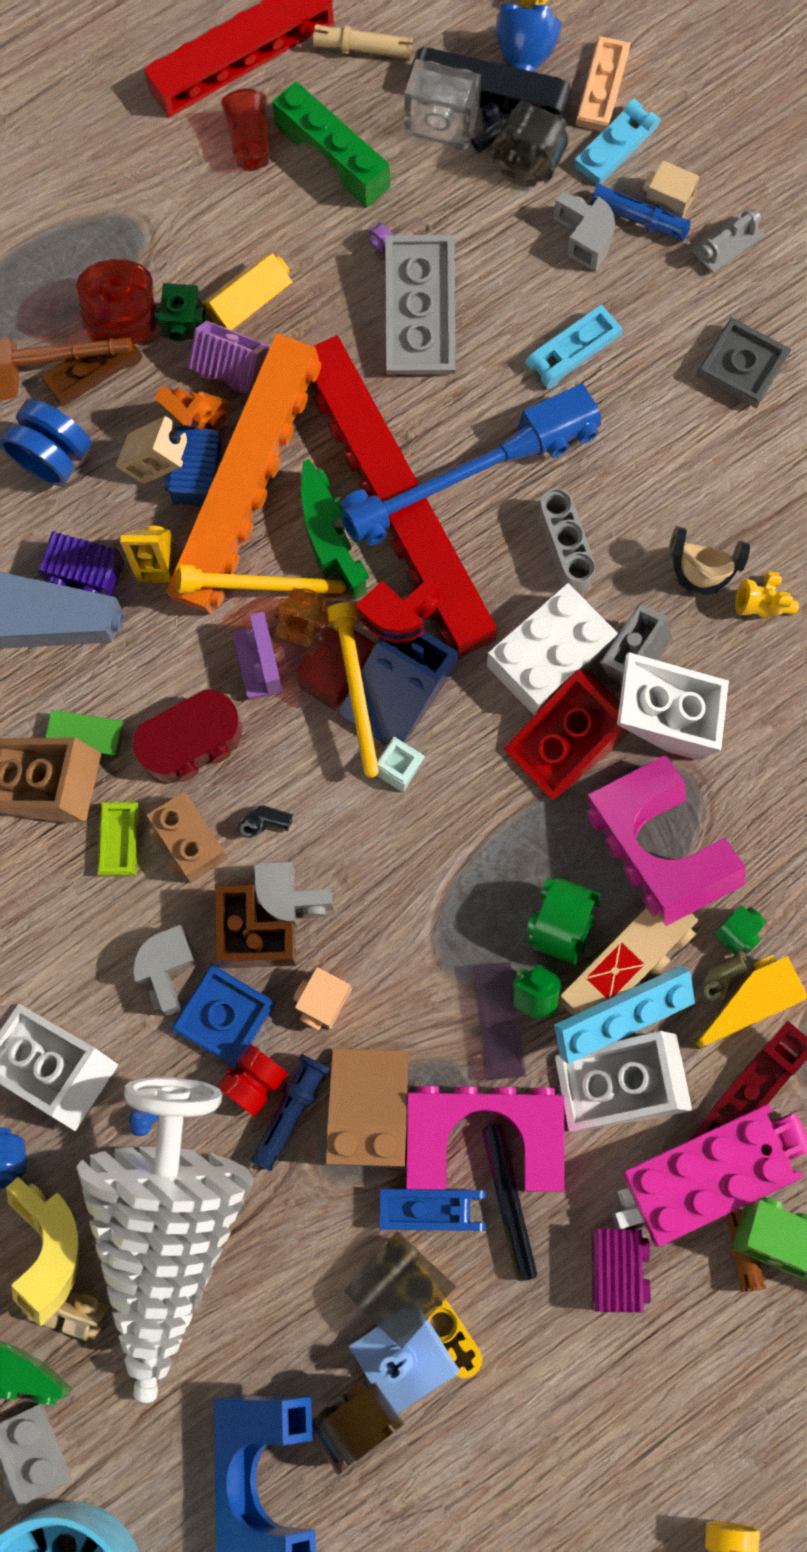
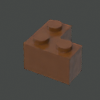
M254 885L215 886L216 963L220 968L296 966L295 927L292 921L258 922V897Z

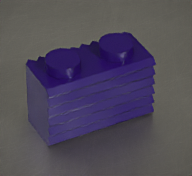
M52 531L38 567V572L45 582L112 596L119 579V574L124 566V560L120 550L116 548L106 547L102 544L99 545Z

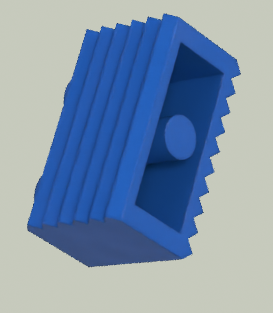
M177 427L176 438H170V441L176 444L177 437L182 433L186 434L187 443L181 457L183 464L181 468L165 475L164 488L166 492L170 493L172 502L176 505L202 506L220 465L222 448L220 431L215 429Z

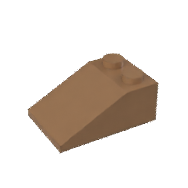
M75 737L0 738V813L53 822H86L101 752Z
M333 1049L327 1124L326 1164L328 1166L405 1168L409 1051Z

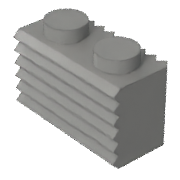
M638 604L600 662L606 674V679L609 682L622 688L626 654L629 652L654 660L662 658L661 653L665 652L664 647L669 646L668 641L673 640L666 615Z

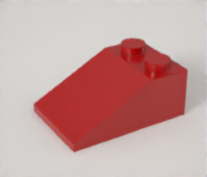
M576 670L505 746L504 751L555 801L611 752L630 731L617 725L620 701L590 671Z

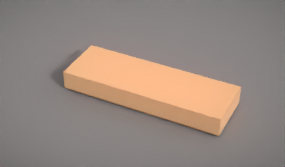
M602 36L598 37L575 126L603 132L610 125L631 43Z

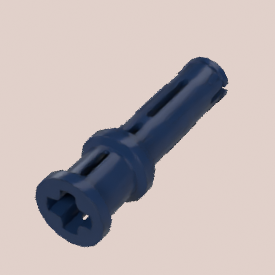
M302 1053L298 1057L300 1063L290 1082H285L283 1085L284 1089L282 1092L285 1095L261 1141L250 1157L251 1161L272 1171L305 1105L310 1106L311 1103L313 1104L315 1100L313 1094L323 1075L329 1074L331 1070Z

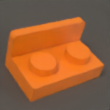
M161 386L154 396V399L182 424L201 429L220 428L227 420L228 411L232 407V404L226 399L203 392L188 394L179 387L176 390Z

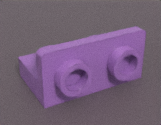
M264 611L250 614L252 627L233 632L244 687L249 700L283 693Z

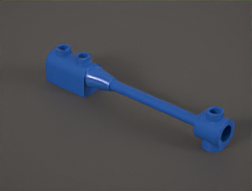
M583 383L523 410L518 425L519 431L501 443L498 448L384 502L376 495L368 496L363 489L350 493L340 503L343 525L354 542L358 543L365 539L368 545H375L387 536L385 529L390 527L389 515L502 461H510L531 455H542L546 452L550 454L551 458H556L569 449L567 442L578 438L581 444L590 442L599 433L597 430L601 425L599 408Z

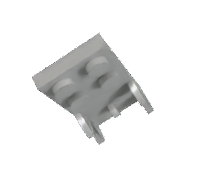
M454 234L385 235L386 375L455 374Z

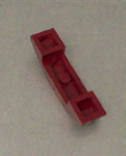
M787 1020L729 1086L688 1140L754 1109L769 1104L788 1079L794 1076L807 1060V1036Z

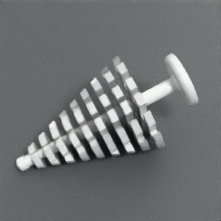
M170 1077L142 1078L130 1081L125 1085L124 1097L128 1105L142 1112L159 1115L156 1147H139L140 1153L133 1147L115 1149V1159L106 1151L90 1155V1166L81 1160L76 1167L83 1187L82 1192L88 1212L94 1217V1220L89 1222L92 1233L96 1238L95 1247L97 1255L102 1261L100 1264L103 1276L108 1284L106 1288L111 1306L119 1311L113 1313L117 1329L121 1332L119 1340L122 1351L127 1354L124 1359L127 1372L132 1378L137 1379L134 1383L133 1396L140 1403H150L157 1398V1379L166 1377L171 1367L172 1359L169 1356L178 1352L183 1340L181 1335L184 1334L193 1316L191 1313L192 1305L197 1308L202 1298L203 1292L200 1286L205 1289L214 1271L212 1266L223 1252L221 1245L227 1242L230 1236L229 1225L235 1222L237 1214H240L244 1205L243 1195L248 1196L254 1181V1177L248 1168L228 1158L208 1153V1162L194 1150L180 1149L183 1117L202 1116L214 1112L221 1104L222 1092L219 1088L208 1083Z

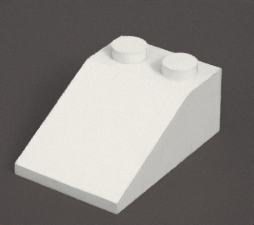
M629 652L626 654L617 725L666 752L700 761L721 751L729 681Z
M18 1003L0 1030V1084L76 1131L118 1067V1064L96 1048Z
M658 1031L616 1041L570 1064L561 1059L560 1055H555L561 1093L564 1095V1109L569 1132L660 1118L692 1111L677 1034Z

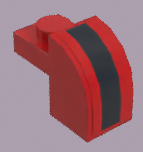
M429 577L408 597L402 600L382 580L355 605L356 616L373 634L382 640L395 643L412 641L424 634V621L420 617L427 618L438 608L440 604V585Z

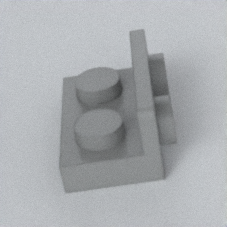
M43 1404L32 1407L0 1423V1460L6 1476L3 1477V1484L10 1500L16 1499L18 1506L21 1507L72 1481Z

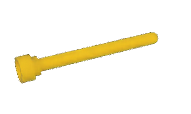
M178 564L176 570V591L182 594H193L194 590L200 591L201 587L343 594L347 589L346 583L342 580L202 573L201 569H196L194 565Z
M353 602L338 603L327 608L329 624L334 625V630L339 633L364 773L367 777L373 778L377 776L379 769L353 628L356 626L355 621L358 619L356 616V604Z

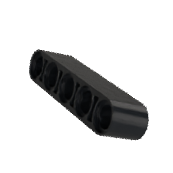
M427 47L416 50L407 78L408 87L422 95L482 109L488 103H496L503 114L553 125L562 122L571 93L569 83L558 77Z

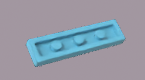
M679 966L555 1024L560 1058L570 1064L695 1004L690 970Z

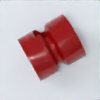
M249 1043L237 1058L238 1068L236 1070L229 1069L216 1087L252 1116L256 1117L268 1101L266 1095L268 1090L276 1091L288 1076V1073Z

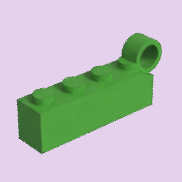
M766 1197L745 1205L732 1250L807 1281V1214H792L783 1210L784 1205L781 1202Z

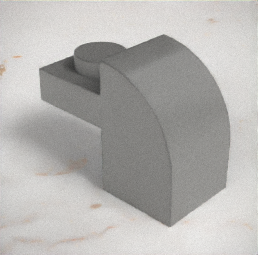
M562 190L555 200L553 219L574 231L569 238L567 256L596 272L608 255L615 227L613 211L600 197L591 207L581 197L572 196Z
M292 862L254 864L255 890L264 912L274 922L292 921L296 928L297 913L303 912V917L317 918L325 916V911L334 910L331 889L295 891V873Z
M181 925L150 937L141 946L134 961V978L136 983L141 987L153 983L154 987L148 989L155 1010L161 1008L167 1016L182 1011L170 976L198 966L187 933Z

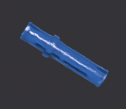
M598 184L592 198L594 199L591 200V205L600 197L610 206L614 214L646 226L648 231L652 233L658 231L684 242L690 231L691 220L673 215L665 211V207L661 205L655 207L602 184Z

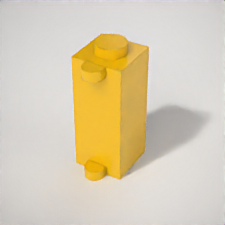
M273 253L262 255L201 303V306H205L207 319L224 328L234 329L292 283L288 276L290 271L281 257H275Z

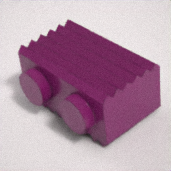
M591 1229L592 1311L644 1313L643 1304H650L651 1300L650 1280L643 1279V1262L649 1263L650 1260L649 1238H642V1230Z

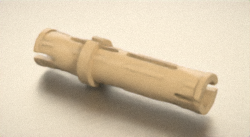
M315 24L314 30L316 32H314L313 47L342 50L343 54H349L350 51L411 60L413 37L408 38L352 30V26L347 25L343 29Z

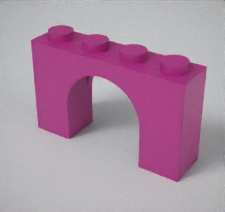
M666 755L588 794L590 810L586 811L589 822L596 831L602 830L606 836L605 844L614 859L620 857L625 865L623 869L628 881L634 888L640 887L645 895L643 896V901L646 908L653 917L658 915L665 926L746 885V866L726 838L688 857L675 860L655 857L638 844L636 837L646 822L686 801L685 781Z
M416 1086V1093H408L407 1189L446 1190V1148L450 1132L463 1118L474 1113L488 1112L508 1120L520 1136L523 1148V1191L565 1192L564 1095H555V1088H532V1095H516V1088L493 1087V1094H478V1087L460 1086L454 1087V1094L439 1093L438 1086Z

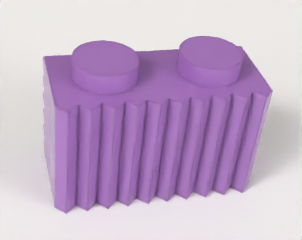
M205 321L195 328L188 368L194 369L204 379H219L220 382H226V384H229V388L234 391L250 392L270 346L212 322Z

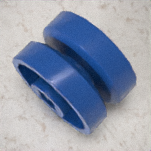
M26 399L15 416L19 425L9 424L0 438V447L14 462L32 475L55 486H64L75 470L72 461H81L92 444L90 437L77 423L58 409L36 399Z

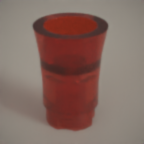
M245 88L232 91L223 97L221 107L227 121L233 154L236 157L238 167L243 168L244 171H256L261 167L267 166L269 163L266 121L267 97L263 92L256 89Z

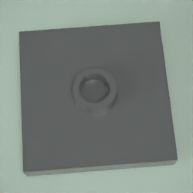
M731 317L699 367L696 377L757 409L792 349Z

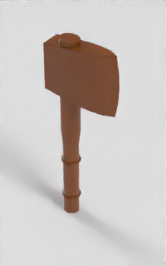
M129 337L110 338V340L78 344L74 342V344L17 349L16 344L11 338L0 339V401L17 397L19 387L18 367L76 358L79 360L82 357L131 352L132 341Z

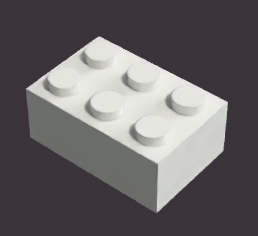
M568 583L488 652L487 667L535 715L576 670L588 671L605 656L617 638L618 633Z

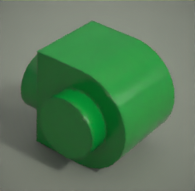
M741 905L729 915L713 935L735 955L740 951L747 955L762 939L757 933L764 927L766 920L752 907L746 909Z
M538 964L530 972L522 969L516 975L512 985L514 989L513 1007L536 1019H546L555 1015L559 1006L561 989L559 978Z

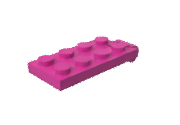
M767 1104L622 1171L621 1173L654 1246L660 1247L804 1178L800 1170H793L789 1161L807 1153V1134L797 1113L785 1115L771 1122L768 1113L772 1112V1109ZM763 1145L766 1146L768 1150L766 1155H763L761 1152V1147Z

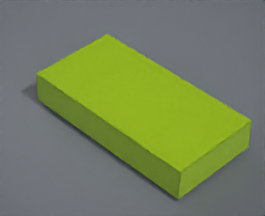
M101 802L97 871L99 877L137 876L140 810L138 802Z

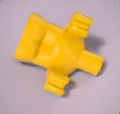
M769 571L764 575L763 587L758 586L753 580L747 578L741 581L736 595L735 610L739 615L757 614L762 618L779 616L782 613L796 615L799 609V602L793 600V597L790 596L791 593L777 592L775 590L780 585L782 577L777 572Z

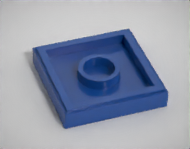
M211 964L171 1029L237 1069V1058L249 1043H253L275 1007L276 1002Z

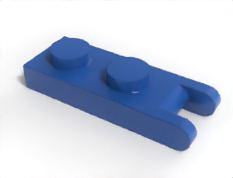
M380 1189L379 1229L486 1231V1223L479 1221L470 1223V1199H486V1191Z

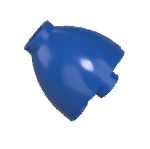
M508 3L500 6V12L497 14L496 34L500 51L508 66L535 72L551 55L558 42L562 27L561 21L551 15V7L537 4L533 5L532 9H524Z

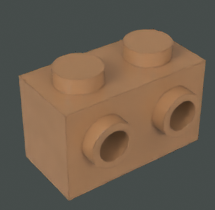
M185 791L147 814V817L153 824L147 830L158 847L166 844L172 854L166 860L178 878L185 874L190 883L228 860L224 850Z

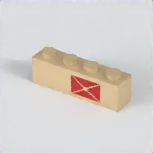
M646 908L560 996L559 1002L574 1016L640 985V981L649 972L656 976L671 961L666 954L675 945L681 950L696 935L691 928L699 920L691 913L665 926L658 915L653 917Z

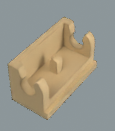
M163 416L127 434L116 467L142 484L148 483L182 467L183 461L181 457L187 443V436L185 433L180 434L177 437V443L173 444L169 440V432L172 431L173 421Z

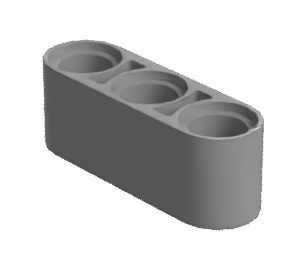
M550 489L544 493L540 502L539 523L561 585L564 587L569 583L579 594H583L591 587L596 569L595 561L570 494L563 489ZM551 506L560 507L563 510V512L560 514H553L549 512L547 508ZM562 537L571 538L575 542V544L571 546L562 545L558 541V539ZM581 569L587 576L576 578L569 571Z

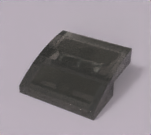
M397 1230L344 1292L403 1349L453 1291L456 1285Z

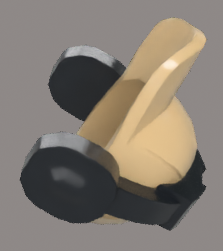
M675 527L669 544V555L672 556L673 569L677 576V581L686 590L699 592L702 595L718 593L719 589L731 581L737 571H743L750 553L749 542L739 540L731 557L728 553L721 550L685 543L686 528Z

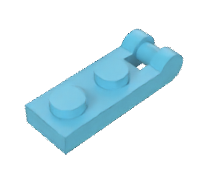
M632 99L624 111L575 158L574 168L596 185L602 184L656 130L661 118L653 112L648 114L642 109L643 105L639 101ZM634 120L640 124L637 129L630 125Z
M601 304L534 351L526 359L525 363L531 371H537L540 374V381L547 389H550L562 377L621 337L623 328ZM551 357L558 361L553 367L547 362Z

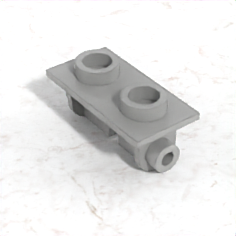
M755 209L742 211L693 247L691 251L714 274L765 236L758 228V222L761 220L759 212Z

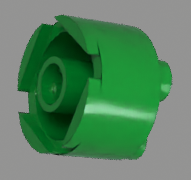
M548 877L540 895V899H543L540 913L534 911L526 929V933L529 934L528 943L531 944L532 949L575 965L577 963V955L581 956L591 933L595 917L590 913L593 906L599 907L601 893L559 877L555 880Z

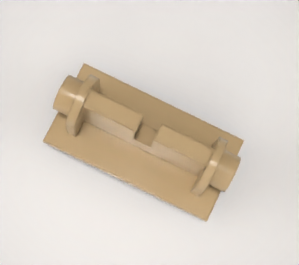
M70 1292L62 1306L43 1325L54 1329L57 1326L59 1317L65 1318L61 1332L84 1341H88L89 1338L96 1340L102 1324L99 1323L110 1306L100 1303L93 1296L77 1295ZM29 1316L27 1317V1320L33 1321Z

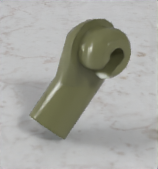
M739 953L709 969L702 991L703 996L708 1001H722L729 991L733 978L750 970L746 957Z

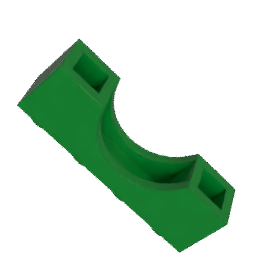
M297 81L272 100L275 126L297 146L302 142H306L320 151L335 169L343 188L363 206L368 208L390 188V164Z

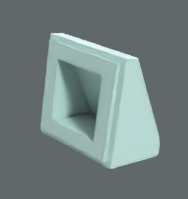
M393 737L377 760L379 769L377 777L399 791L404 792L425 756L396 737Z

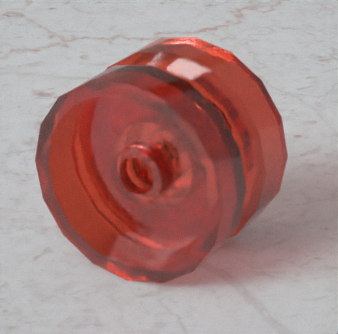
M109 259L99 261L87 267L78 276L76 291L81 307L82 326L85 334L92 341L129 337L132 345H135L147 339L154 332L157 325L154 322V284L150 272L144 266L130 260Z

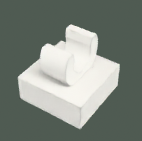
M629 1188L617 1191L623 1211L612 1214L616 1229H623L644 1222Z

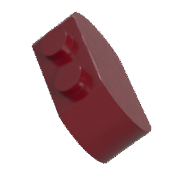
M204 689L140 724L134 734L133 749L144 771L154 780L162 783H174L177 780L184 782L199 773L198 769L210 762L217 764L227 759L231 755V751L240 742L242 725L234 703L226 695L216 690Z

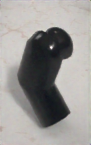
M488 103L483 107V130L471 139V144L478 153H482L503 136L504 115L496 103Z
M261 805L240 819L238 830L245 838L257 836L269 827L288 832L294 814Z

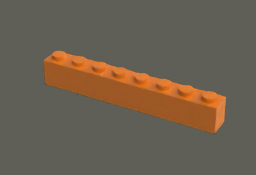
M279 333L275 334L178 564L194 565L196 569H201L202 573H235L240 560V555L237 554L242 541L247 542L253 530L254 523L251 522L256 509L261 510L267 497L265 487L270 477L274 478L279 470L281 458L278 456L283 445L288 446L294 433V425L292 423L297 413L301 414L306 406L308 394L305 392L310 381L315 382L319 375L321 362L319 361L316 347ZM176 566L166 593L173 601L212 615L214 608L220 607L226 588L201 587L200 591L194 590L193 594L177 593Z

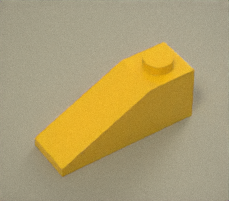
M147 526L144 530L134 529L122 534L120 543L137 582L170 583L174 572L175 548L171 531L165 530L160 526Z
M771 955L753 964L756 971H753L744 979L696 1041L699 1049L807 999V993L788 956L777 961L775 956Z

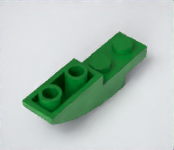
M307 459L303 461L301 498L305 526L312 551L324 577L326 578L338 571L352 597L356 600L367 594L366 580L369 579L368 573L360 560L354 562L349 553L352 547L343 532L345 527L341 519V499L338 496L333 498L327 489L330 487V483L321 467L315 469L311 460Z
M0 1340V1399L16 1400L18 1393L33 1395L32 1402L56 1405L57 1398L62 1399L69 1396L70 1386L54 1370L26 1351Z

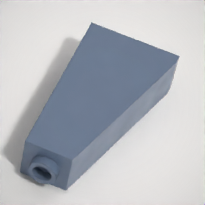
M0 572V649L112 643L115 632H120L122 629L124 611H122L116 597Z

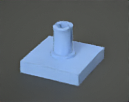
M417 1301L349 1346L371 1384L377 1383L397 1414L460 1372Z

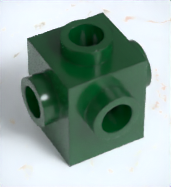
M163 283L161 303L156 302L154 307V322L160 325L163 338H169L178 342L187 339L193 340L195 328L205 322V306H201L198 285Z

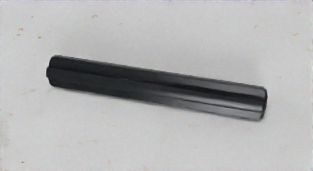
M500 1124L490 1125L482 1129V1135L516 1279L521 1282L531 1280L537 1277V1270L503 1128Z

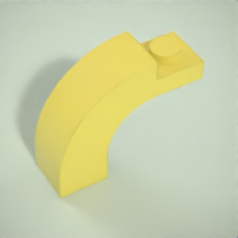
M17 1177L6 1187L8 1204L36 1230L41 1237L43 1247L36 1262L11 1285L12 1297L15 1303L41 1327L62 1306L72 1290L79 1262L78 1233L72 1212L58 1193H55L46 1202L44 1194L37 1186L32 1183L27 1186Z

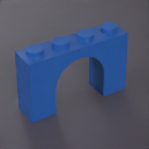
M242 1394L214 1398L216 1552H316L315 1529L286 1527L275 1523L264 1511L256 1486L258 1462L263 1450L268 1445H289L312 1441L311 1397Z

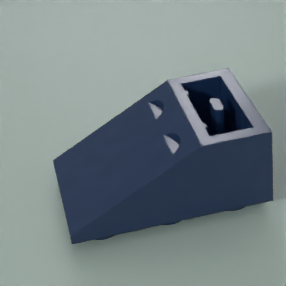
M425 631L424 634L407 642L395 643L382 640L381 638L378 640L361 670L373 738L388 746L393 737L404 743L407 741L458 665V652ZM348 693L337 714L356 726L350 693Z

